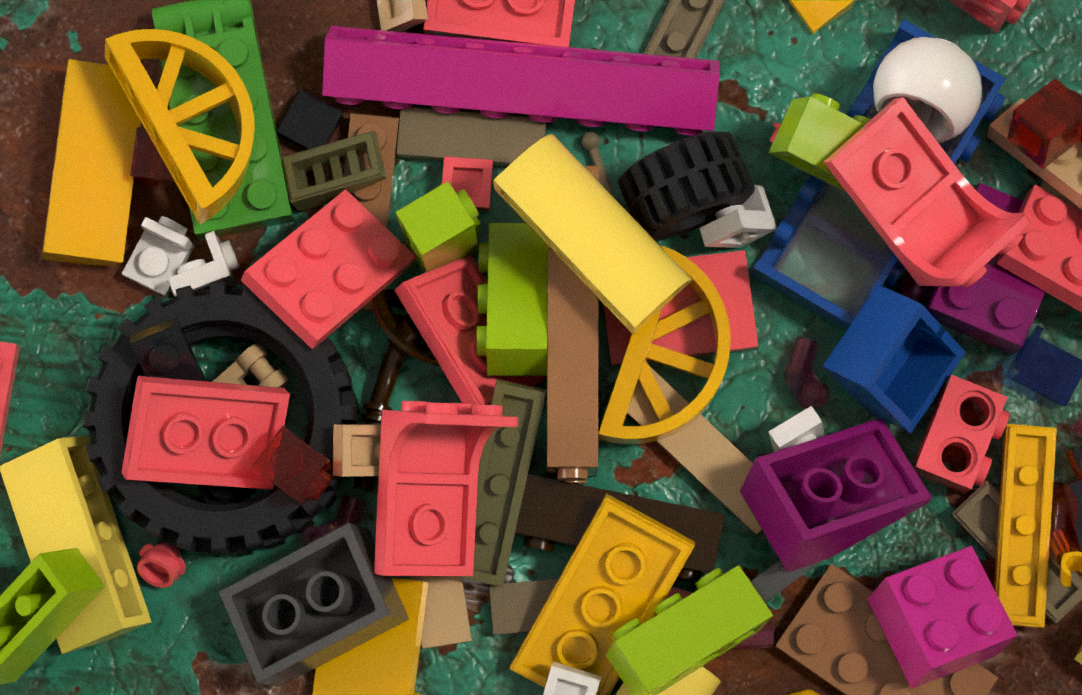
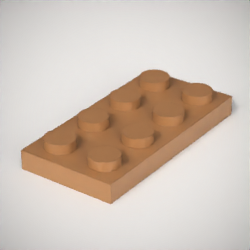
M832 563L828 566L774 646L843 695H987L998 679L997 676L981 665L975 664L911 689L867 600L873 591Z

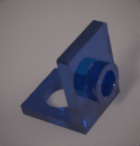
M1036 325L1028 333L1023 347L1017 352L1005 376L1050 401L1065 407L1082 377V360L1040 338L1044 328Z

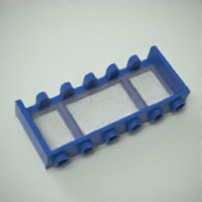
M903 19L895 37L884 55L879 59L860 95L857 96L850 107L847 116L854 118L855 115H860L872 119L878 114L874 104L873 83L879 65L888 53L900 43L913 38L936 37ZM975 60L973 61L981 76L982 98L979 109L970 125L959 135L939 143L954 164L958 159L965 163L968 162L982 139L974 134V131L982 118L992 122L1006 98L998 92L1006 78ZM811 175L801 188L788 214L781 221L760 260L758 259L750 276L766 283L847 331L878 285L882 286L883 283L893 287L905 267L847 193Z

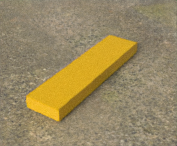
M1007 424L1004 430L994 590L1013 626L1042 629L1045 625L1057 428Z

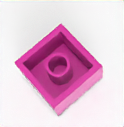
M972 546L886 577L867 599L911 689L996 657L1018 636Z

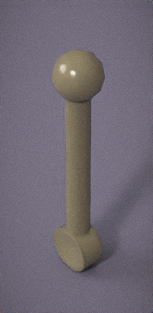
M587 132L582 136L581 145L589 151L593 165L599 166L600 184L615 198L598 149L600 138L594 132Z

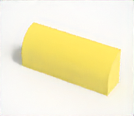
M553 134L543 137L529 147L494 179L495 191L633 335L692 281L687 273Z
M88 435L58 438L0 466V472L30 562L39 553L78 548L105 585L104 589L56 638L61 654L102 643L152 622L109 495L104 492L97 480L100 478L96 465L89 461L85 447L91 445Z

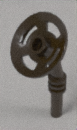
M395 289L382 290L376 295L372 304L374 316L384 333L388 336L389 343L370 400L363 405V409L367 410V413L361 415V419L365 421V424H381L382 410H393L388 405L405 356H412L422 362L440 366L410 315H394L390 306L407 311L394 291ZM355 476L353 488L373 491L375 476Z

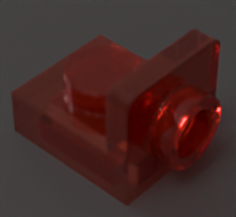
M137 127L130 176L139 184L159 186V180L175 182L146 129Z
M284 426L280 428L251 466L301 505L308 497L315 501L323 493L333 477L328 473V470L333 465L330 460L319 454Z

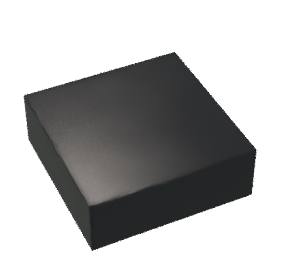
M300 90L280 124L277 133L279 136L305 150L329 144L343 120L344 114L338 109Z

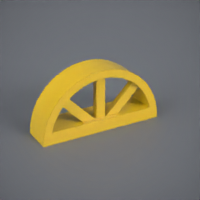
M141 29L106 38V61L199 225L220 212L231 201L240 188L248 170L254 142L255 123L252 103L242 79L230 63L207 44L182 33L160 29ZM140 59L166 60L157 89ZM181 65L197 71L217 87L168 110ZM228 102L237 122L239 145L178 127V125ZM191 149L233 161L230 169L213 188Z
M662 246L663 250L692 279L688 285L696 292L701 301L659 321L661 309L640 330L631 335L598 433V440L616 444H643L661 440L677 433L692 423L707 408L718 391L726 372L730 355L731 332L728 315L721 296L708 276L695 263L665 246ZM709 315L715 335L714 364L652 344V342ZM646 359L706 378L708 381L702 391L688 406L673 415ZM639 380L659 422L643 426H623Z

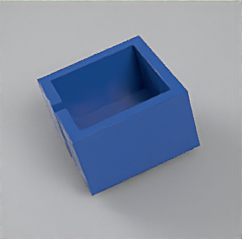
M878 285L868 301L862 306L859 314L839 343L835 345L823 367L868 413L882 418L884 421L911 434L966 352L947 331L941 329L940 323L921 303Z

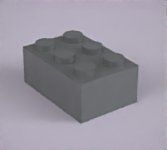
M348 523L219 591L257 683L281 687L409 620L391 577L374 574L375 541L370 529Z

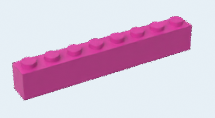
M331 26L325 38L322 96L334 97L336 102L347 105L361 104L364 100L383 101L385 107L392 109H407L412 107V104L429 105L433 111L447 114L457 113L460 111V108L480 110L481 115L491 118L507 117L509 113L528 114L529 119L537 122H554L557 120V117L577 119V123L590 127L604 126L606 122L625 123L627 128L636 131H651L655 126L672 127L679 134L694 136L702 134L703 130L714 131L720 61Z

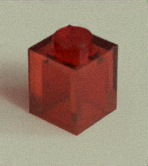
M1056 78L1014 109L1007 140L1040 168H1046L1082 140V96L1076 91L1069 90Z

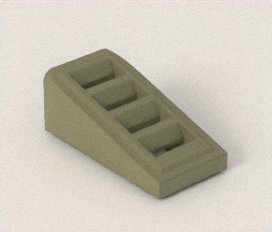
M374 130L281 157L290 202L299 211L330 202L345 189L352 193L387 179L377 134ZM366 149L370 169L361 172L357 152ZM347 156L351 175L343 177L340 159ZM330 163L334 180L326 182L323 166ZM313 170L316 185L309 187L306 172Z

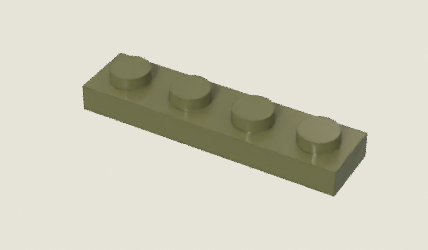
M496 379L491 405L503 406L502 416L518 417V427H499L489 436L484 445L478 471L473 576L454 577L501 587L504 585L546 395L545 389Z

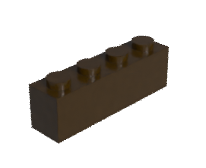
M528 474L515 531L516 537L525 538L523 547L553 553L554 545L574 548L575 550L607 493L695 541V547L676 579L697 583L701 579V575H707L714 570L725 514Z

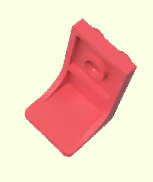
M904 97L893 99L824 161L827 168L919 286L958 287L961 285L965 288L974 284L986 273L987 268L985 264L996 254L1001 255L1013 249L1023 238L1020 232L1030 224V220L1025 213L1004 211L986 200L971 186Z
M402 401L401 411L382 410L374 574L382 576H473L478 471L481 454L489 436L499 427H518V417L502 416L503 406L470 403Z

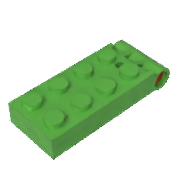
M191 0L152 8L155 29L169 30L193 37L207 44L223 56L242 79L253 107L255 123L254 142L245 178L231 201L220 212L199 225L190 209L195 236L199 241L206 240L205 234L212 231L218 237L295 221L281 160L282 153L251 0ZM160 60L162 71L164 69L166 60ZM181 65L169 102L170 110L217 87L197 71ZM228 102L178 125V127L239 145L237 122ZM191 149L213 188L230 169L233 161Z

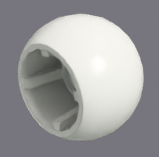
M913 38L900 43L885 56L879 65L873 83L874 104L879 113L893 99L904 97L936 141L941 143L955 138L974 119L982 98L981 76L971 57L954 43L940 38Z

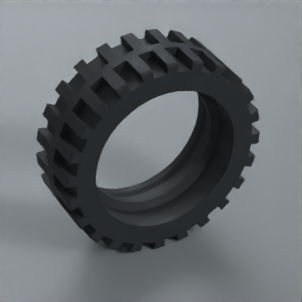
M210 282V289L194 291L190 285L175 289L177 297L161 303L158 298H155L146 303L144 307L148 312L134 323L127 318L117 328L122 335L112 348L104 345L97 358L103 364L97 378L89 377L86 392L91 395L90 410L83 411V427L89 430L91 445L85 446L89 461L96 465L100 478L97 480L104 492L110 495L117 503V509L129 520L144 529L145 532L176 548L212 557H219V555L235 554L238 557L254 555L253 551L268 546L274 549L285 544V539L297 531L301 530L304 533L315 524L313 519L325 507L329 509L338 498L335 493L343 479L348 480L349 478L333 476L334 424H357L359 406L358 399L353 390L352 378L339 352L328 337L312 350L246 285H244V289L229 288L225 282ZM177 317L190 345L213 338H239L258 343L269 349L289 366L298 379L306 400L307 432L303 448L296 463L289 473L273 487V490H269L245 502L230 505H214L184 497L171 489L165 482L125 479L121 472L137 376H145L130 345V335Z

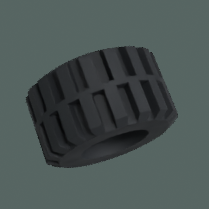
M706 132L669 144L634 163L618 180L619 188L631 216L654 240L671 238L705 226L717 220L715 214L718 211L730 206L744 204L755 190L730 132Z

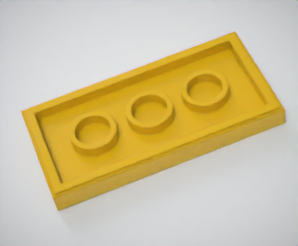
M606 493L512 660L509 669L545 688L552 663L557 662L601 676L596 695H610L620 678L606 657V653L615 641L612 636L613 633L635 618H638L641 624L655 617V607L664 601L695 547V541Z

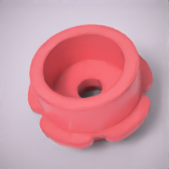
M159 542L155 546L153 544H146L140 550L142 558L137 565V570L142 579L150 585L158 588L170 587L174 581L180 578V575L185 573V562L180 551L175 546L166 542Z

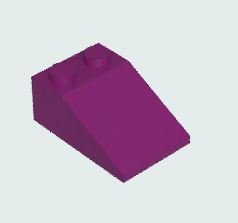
M979 183L976 191L986 200L1004 211L1018 213L1022 206L1023 200L985 184ZM996 254L985 264L987 268L986 273L974 284L965 288L961 285L958 287L935 286L926 309L941 325L1011 355H1014L1023 347L1045 293L1040 288L996 264L1000 256L999 254Z
M882 418L755 459L740 489V493L787 572L835 556L928 504L932 498Z

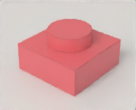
M444 156L442 184L449 181L456 193L464 189L477 211L490 212L493 160Z

